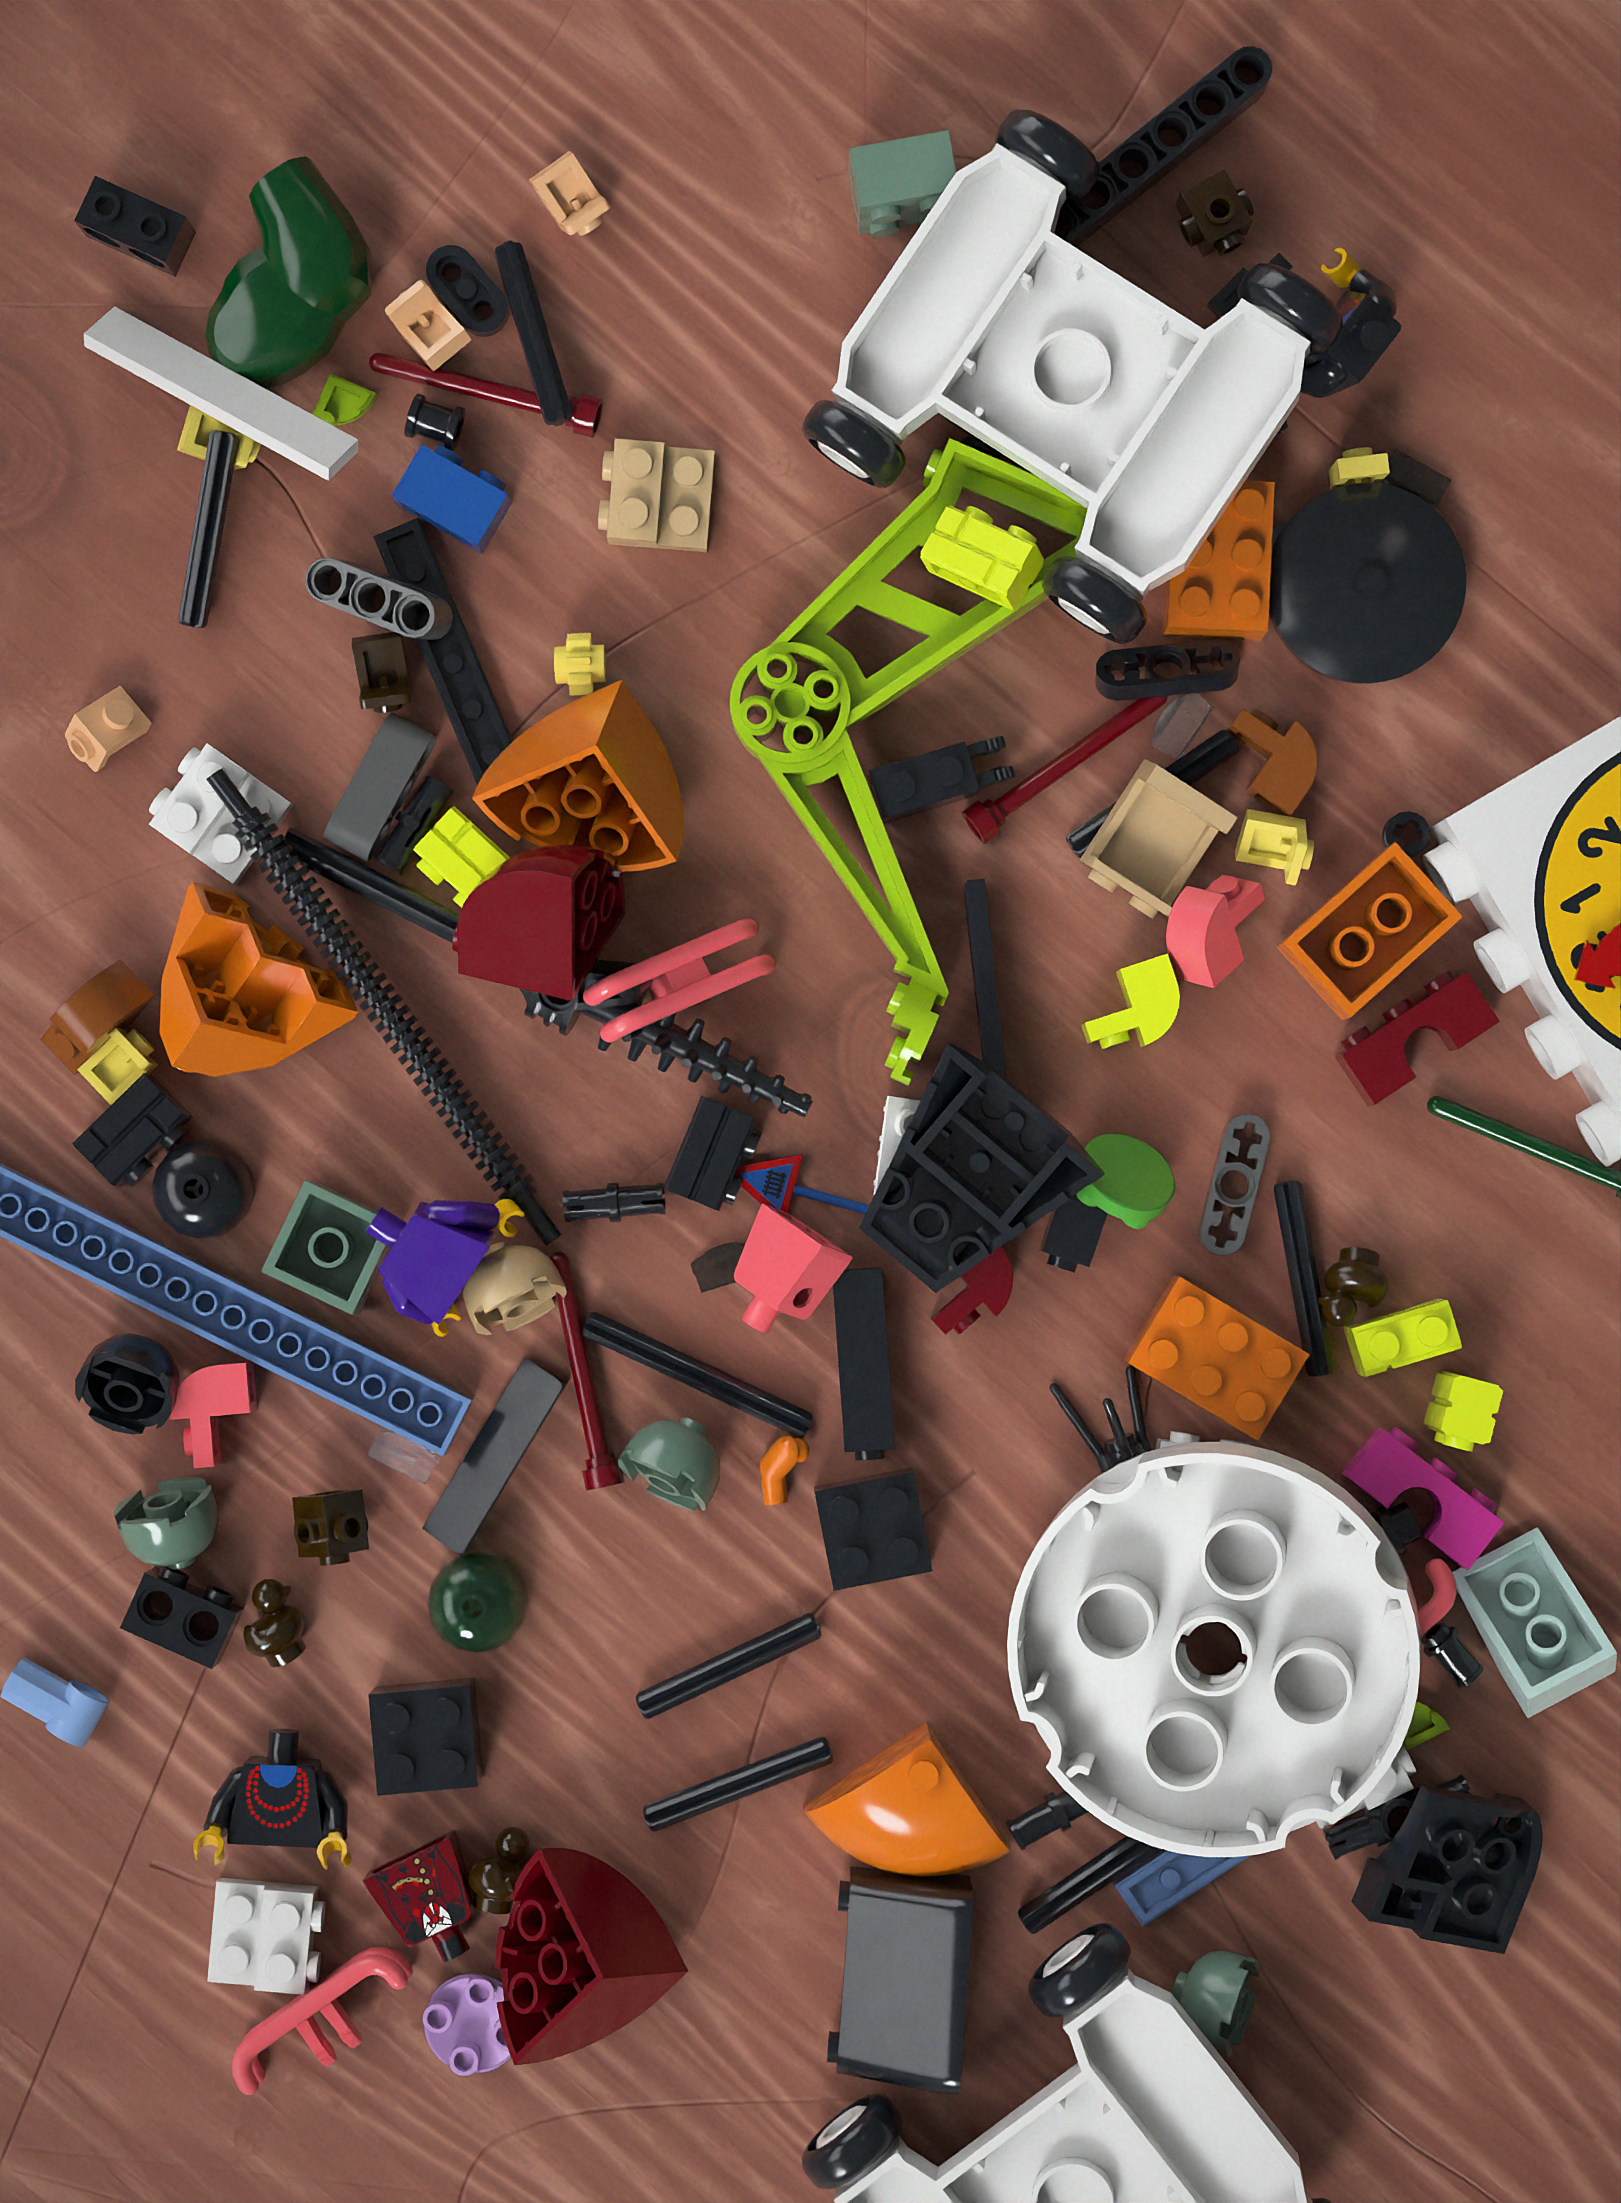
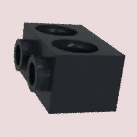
M97 176L94 177L74 220L86 237L176 277L196 234L186 216Z
M162 1566L160 1570L152 1568L145 1572L120 1629L213 1669L220 1663L244 1608L234 1604L235 1596L221 1588L208 1585L205 1591L187 1583L190 1576L181 1570H172L167 1566ZM154 1591H164L171 1597L173 1610L169 1616H161L152 1609L150 1598ZM200 1611H208L216 1616L219 1622V1630L215 1636L203 1635L197 1629L196 1616Z

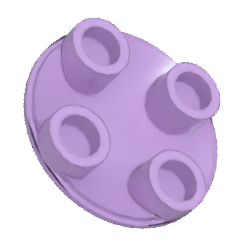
M468 1973L447 1980L433 1993L423 2014L424 2031L430 2048L443 2063L460 2076L493 2070L504 2064L511 2057L502 2032L497 2009V2002L504 2001L502 1982L491 1976Z

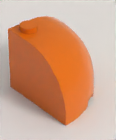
M623 680L566 704L526 730L493 761L480 779L472 796V799L481 810L515 840L519 841L522 836L540 847L562 844L578 845L606 851L615 857L614 864L610 866H616L617 871L620 872L641 871L676 862L683 844L684 810L673 765L656 729Z
M927 1722L803 1805V1811L813 1824L844 1852L866 1864L897 1874L918 1877L958 1874L984 1866L1012 1851L1010 1844Z

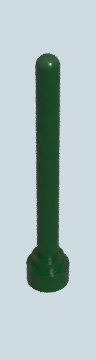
M1433 1096L1428 1100L1427 1109L1432 1115L1615 1190L1616 1197L1621 1198V1171L1605 1166L1595 1160L1443 1097Z

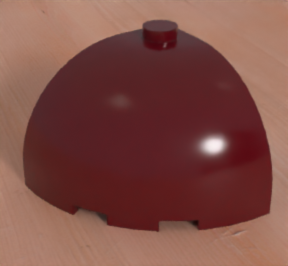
M560 844L527 850L498 865L473 889L460 911L458 925L452 940V949L458 952V974L572 1001L626 914L622 873L612 870L610 866L614 864L615 857L611 853L594 848Z
M540 1848L522 1870L515 1883L514 1893L509 1897L514 1901L511 1909L508 1925L499 1928L495 1970L502 1969L504 2001L497 2002V2009L505 2042L514 2065L551 2060L582 2049L605 2038L644 2013L688 1972L664 1922L645 1895L615 1868L581 1851L568 1848Z

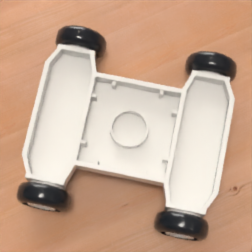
M1017 109L1005 118L995 136L996 145L993 150L955 173L842 342L838 380L832 389L836 402L830 400L818 401L805 417L802 424V432L814 448L847 473L871 486L887 488L895 482L906 464L905 454L900 448L906 437L935 414L940 413L1083 505L1088 510L1081 538L1074 547L1077 558L1063 556L1055 560L1042 579V588L1047 597L1074 620L1110 641L1126 644L1133 641L1139 635L1147 622V612L1141 601L1145 599L1149 591L1185 571L1298 403L1304 360L1309 353H1322L1335 343L1343 330V319L1339 309L1332 300L1307 280L1278 265L1259 263L1252 267L1240 282L1237 289L1239 299L1237 306L1204 330L1056 236L1054 231L1062 204L1066 199L1080 200L1084 198L1097 181L1100 167L1089 148L1060 124L1037 112Z
M1109 1923L1092 1925L1066 1941L1039 1966L1028 1985V1993L1031 1999L1045 2016L1051 2018L1064 2016L1063 2029L1070 2037L1078 2063L939 2167L906 2147L905 2142L899 2136L903 2125L902 2117L893 2102L883 2094L867 2095L841 2111L813 2137L806 2146L801 2158L803 2169L814 2185L821 2189L836 2188L833 2200L835 2203H1332L1326 2198L1311 2199L1307 2195L1298 2153L1172 1993L1132 1973L1126 1965L1131 1953L1130 1946L1118 1929Z

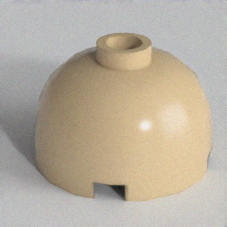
M498 1242L490 1245L463 1289V1297L476 1333L491 1335L493 1334L489 1327L491 1325L503 1323L507 1332L535 1321L556 1307L552 1298L556 1295V1292L564 1298L567 1291L557 1268L551 1259L539 1249L526 1245L508 1246L507 1242Z

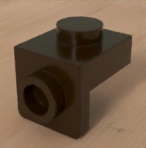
M388 632L352 638L351 645L360 687L359 701L361 709L373 708L374 712L388 713L399 710L403 707V704L409 703L411 700L412 684L403 636L396 632Z

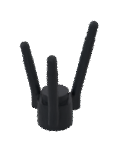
M1133 1366L1126 1368V1377L1136 1440L1133 1433L1125 1434L1113 1401L1110 1398H1105L1103 1406L1114 1438L1105 1443L1106 1452L1058 1384L1052 1383L1049 1387L1064 1413L1096 1457L1101 1472H1106L1119 1463L1142 1453L1152 1451L1146 1436L1139 1386Z

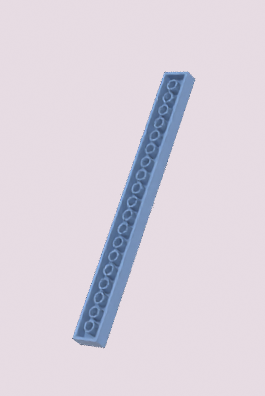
M0 1163V1237L441 1456L447 1454L474 1398Z

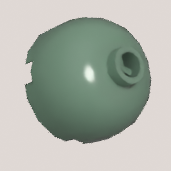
M685 1417L681 1418L679 1423L672 1420H659L647 1424L634 1434L618 1459L619 1468L633 1482L639 1473L651 1484L646 1491L672 1505L690 1511H695L698 1504L702 1511L706 1510L720 1480V1457L715 1446L706 1438L707 1429L698 1422Z
M180 1477L156 1483L158 1489L162 1492L151 1494L144 1498L140 1489L118 1504L114 1511V1516L120 1536L127 1550L137 1559L154 1566H167L172 1570L182 1569L193 1564L197 1559L196 1556L208 1547L217 1532L219 1517L211 1486L207 1487L205 1479L200 1477Z
M1224 1950L1208 1952L1194 1962L1189 1973L1180 1971L1176 1978L1172 1995L1219 2054L1231 2057L1233 2051L1229 2043L1239 2046L1256 1999L1257 1992L1248 1988L1250 1975L1260 1978L1261 1968L1260 1961Z

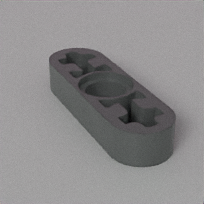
M1243 1114L1235 1116L1228 1121L1223 1130L1198 1228V1237L1201 1245L1208 1252L1215 1255H1230L1236 1252L1245 1240L1270 1142V1131L1267 1124L1256 1115ZM1246 1122L1253 1124L1252 1133L1259 1135L1258 1144H1249L1244 1158L1255 1159L1253 1169L1243 1163L1225 1162L1227 1152L1233 1156H1238L1240 1140L1233 1138V1132L1235 1129H1243ZM1230 1170L1240 1171L1248 1181L1246 1193L1241 1198L1235 1200L1224 1196L1220 1189L1222 1176ZM1215 1200L1227 1207H1243L1241 1217L1230 1213L1228 1229L1235 1231V1237L1233 1241L1225 1240L1222 1248L1215 1246L1216 1238L1208 1234L1210 1225L1218 1226L1223 1215V1211H1213Z

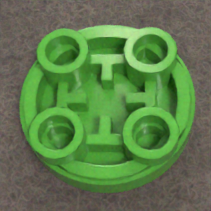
M1124 1134L1100 1135L1087 1144L1085 1150L1104 1171L1105 1175L1076 1193L1081 1202L1092 1207L1098 1206L1108 1214L1122 1219L1126 1225L1134 1229L1146 1227L1150 1220L1164 1212L1174 1196L1176 1184L1169 1164L1159 1152L1147 1143Z

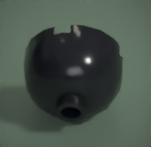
M207 1139L185 1142L171 1150L158 1165L152 1183L154 1205L163 1221L179 1234L197 1239L219 1237L235 1228L249 1213L255 1194L253 1174L242 1157L229 1145ZM197 1179L198 1181L195 1186H191L193 1180ZM202 1185H203V1188H204V1189H203V1193H201V1191H200V1188L202 1187ZM191 1191H194V1194L197 1199H194L192 1197Z
M120 1334L101 1342L90 1352L75 1379V1395L79 1402L83 1397L85 1403L91 1408L88 1415L95 1422L112 1431L131 1435L142 1434L145 1427L157 1424L156 1429L163 1426L171 1415L176 1402L180 1375L172 1355L160 1343L142 1335Z

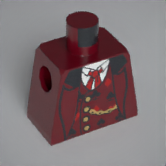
M454 1830L367 1873L363 1879L365 1887L409 1947L432 1937L443 1962L452 1960L470 1949L459 1924L473 1917L477 1908L472 1904L474 1894L468 1881L466 1865L458 1837Z

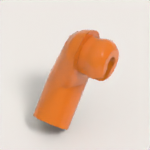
M789 1435L778 1438L761 1458L760 1474L764 1505L789 1502L786 1474L797 1462H805L808 1458L809 1445L804 1438L791 1437Z

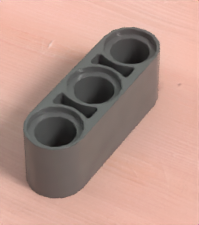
M325 557L313 562L306 572L305 583L307 591L317 601L406 637L435 640L447 634L452 626L453 614L451 607L440 596L357 563ZM338 569L342 582L339 590L333 593L330 587V577ZM382 587L386 597L385 603L377 611L373 604V596L375 591ZM425 604L429 609L430 616L427 625L421 629L417 623L416 616L419 608Z
M391 712L381 725L326 826L324 838L367 862L370 861L377 852L435 745L437 735Z

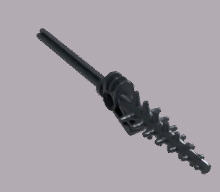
M293 828L287 830L285 835L287 840L280 848L282 849L290 844L295 850L287 857L288 859L298 855L302 860L299 865L306 866L309 870L452 943L454 931L458 925L459 913ZM597 960L572 1001L520 989L527 1003L524 1014L531 1019H534L537 1015L544 1018L543 1024L547 1027L551 1023L558 1025L559 1033L567 1036L580 1014L604 1025L610 1020L642 1006L643 998L641 996L651 986L652 979L614 995L598 1005L590 1006L583 1000V993L586 988L611 974L637 964ZM676 1013L621 1037L625 1042L631 1040L627 1057L630 1061L636 1062L645 1047L649 1045L652 1046L653 1054L658 1055L661 1053L657 1068L662 1072H666L674 1059L677 1058L682 1060L684 1067H690L687 1079L691 1082H697L703 1071L711 1074L714 1080H720L718 1085L720 1092L726 1093L733 1084L741 1088L744 1093H749V1102L756 1104L760 1098H763L773 1103V1105L779 1106L778 1111L782 1114H787L788 1111H791L805 1118L812 1106V1097L806 1093H797L785 1086V1078L782 1075L769 1077L756 1070L758 1064L756 1057L749 1056L747 1061H740L731 1056L729 1050L732 1041L729 1038L723 1037L719 1044L716 1045L701 1039L705 1025L702 1019L697 1018L692 1026L685 1030L674 1024ZM600 1036L598 1049L607 1051L611 1043L604 1041Z

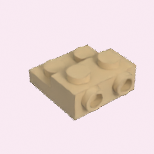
M615 438L614 451H604L602 480L611 481L610 500H600L598 529L607 530L609 545L707 552L715 450L666 447L665 442Z

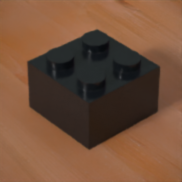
M912 1467L814 1487L834 1591L933 1571Z
M475 1678L376 1686L368 1694L377 1796L479 1786L483 1779Z

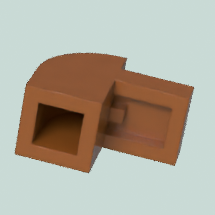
M1242 709L1227 730L1236 739L1266 758V761L1244 792L1276 814L1290 816L1311 787L1316 775L1317 752L1313 740L1306 729L1296 720L1282 736L1275 731L1279 725L1271 717L1257 709H1254L1251 714Z
M120 959L87 981L57 1009L50 1018L53 1022L40 1040L73 1075L79 1073L77 1069L111 1038L108 1034L115 1027L125 1029L131 1025L155 995Z

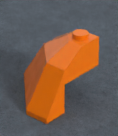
M193 881L187 888L161 982L160 1036L172 1067L187 1073L196 1072L213 1077L270 1067L355 1018L358 1010L350 991L343 985L345 983L344 979L340 980L329 967L323 970L312 966L300 956L305 948L276 925L271 926L267 930L251 918L248 913L250 905L235 893Z

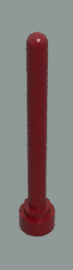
M374 353L369 359L370 368L377 373L542 414L536 392L442 368H437L433 372L427 364L383 353ZM582 394L580 398L571 397L569 403L573 416L570 421L565 422V426L572 427L573 433L594 438L601 419L603 399Z
M1168 696L1137 699L994 802L990 799L984 803H981L979 800L961 812L967 825L979 841L986 844L1001 833L1000 827L1006 823L1005 817L1162 707L1167 702Z
M555 1252L550 1256V1259L557 1268L567 1291L564 1298L556 1292V1299L589 1459L585 1460L587 1470L582 1471L587 1491L624 1483L625 1480L623 1471L615 1461L614 1454L609 1455L588 1350L585 1337L582 1334L583 1326L569 1259L565 1253Z

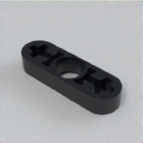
M1206 640L1111 650L1104 653L1096 663L1095 685L1102 696L1114 701L1225 690L1231 687L1238 678L1240 655L1234 645L1224 640ZM1219 660L1221 667H1224V669L1214 670V666L1210 661ZM1192 661L1195 662V674H1190V662ZM1171 662L1176 664L1181 669V672L1173 678H1163L1158 676L1153 669L1160 663ZM1145 666V679H1140L1139 667ZM1121 670L1124 679L1115 680V676L1111 672Z

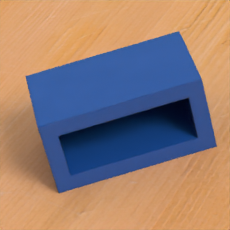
M421 444L391 495L397 506L483 554L512 504L508 494L504 492L506 484L486 471L480 470L476 476L460 467L463 459L440 445L436 447L435 451H432Z

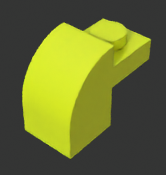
M1168 953L1119 969L1116 972L1128 1009L1082 1024L1087 1044L1099 1040L1101 1048L1105 1049L1129 1041L1128 1030L1135 1028L1140 1046L1143 1047L1154 1042L1167 1032L1176 1018L1180 1002L1179 987Z

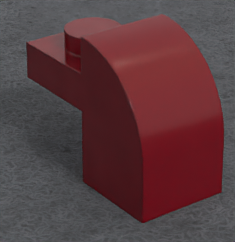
M1002 1247L996 1249L987 1258L962 1274L960 1277L967 1286L931 1317V1320L945 1335L952 1329L959 1335L981 1316L975 1308L982 1302L996 1317L1006 1306L1012 1292L1013 1271L1010 1260Z

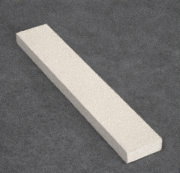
M115 306L84 333V346L328 481L358 453V439Z

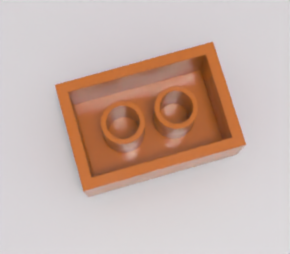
M1245 480L1185 571L1164 583L1162 636L1261 641L1266 635L1269 621L1275 482Z
M1394 842L1381 851L1293 930L1276 948L1341 1020H1345L1358 1012L1463 916L1401 847Z
M1173 1275L1123 1360L1258 1441L1310 1354L1184 1278Z

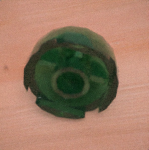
M476 1551L464 1554L463 1556L459 1555L440 1569L430 1585L427 1606L431 1624L442 1640L458 1650L481 1653L496 1650L514 1637L524 1622L529 1600L525 1581L514 1565L496 1555ZM474 1599L478 1600L481 1605L476 1604ZM466 1601H468V1603H469V1605H470V1608H469L468 1611H467V1609L465 1608V1602H466ZM474 1610L482 1611L479 1616L472 1614Z

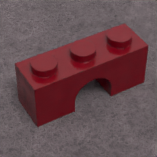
M1449 970L1423 986L1428 995L1413 1005L1408 998L1400 1001L1382 1014L1387 1021L1371 1033L1365 1025L1341 1041L1345 1050L1336 1055L1335 1058L1367 1106L1376 1105L1416 1078L1404 1054L1406 1040L1414 1030L1418 1028L1432 1030L1439 1035L1449 1051L1460 1049L1500 1022L1467 972L1458 974L1455 977L1451 975Z

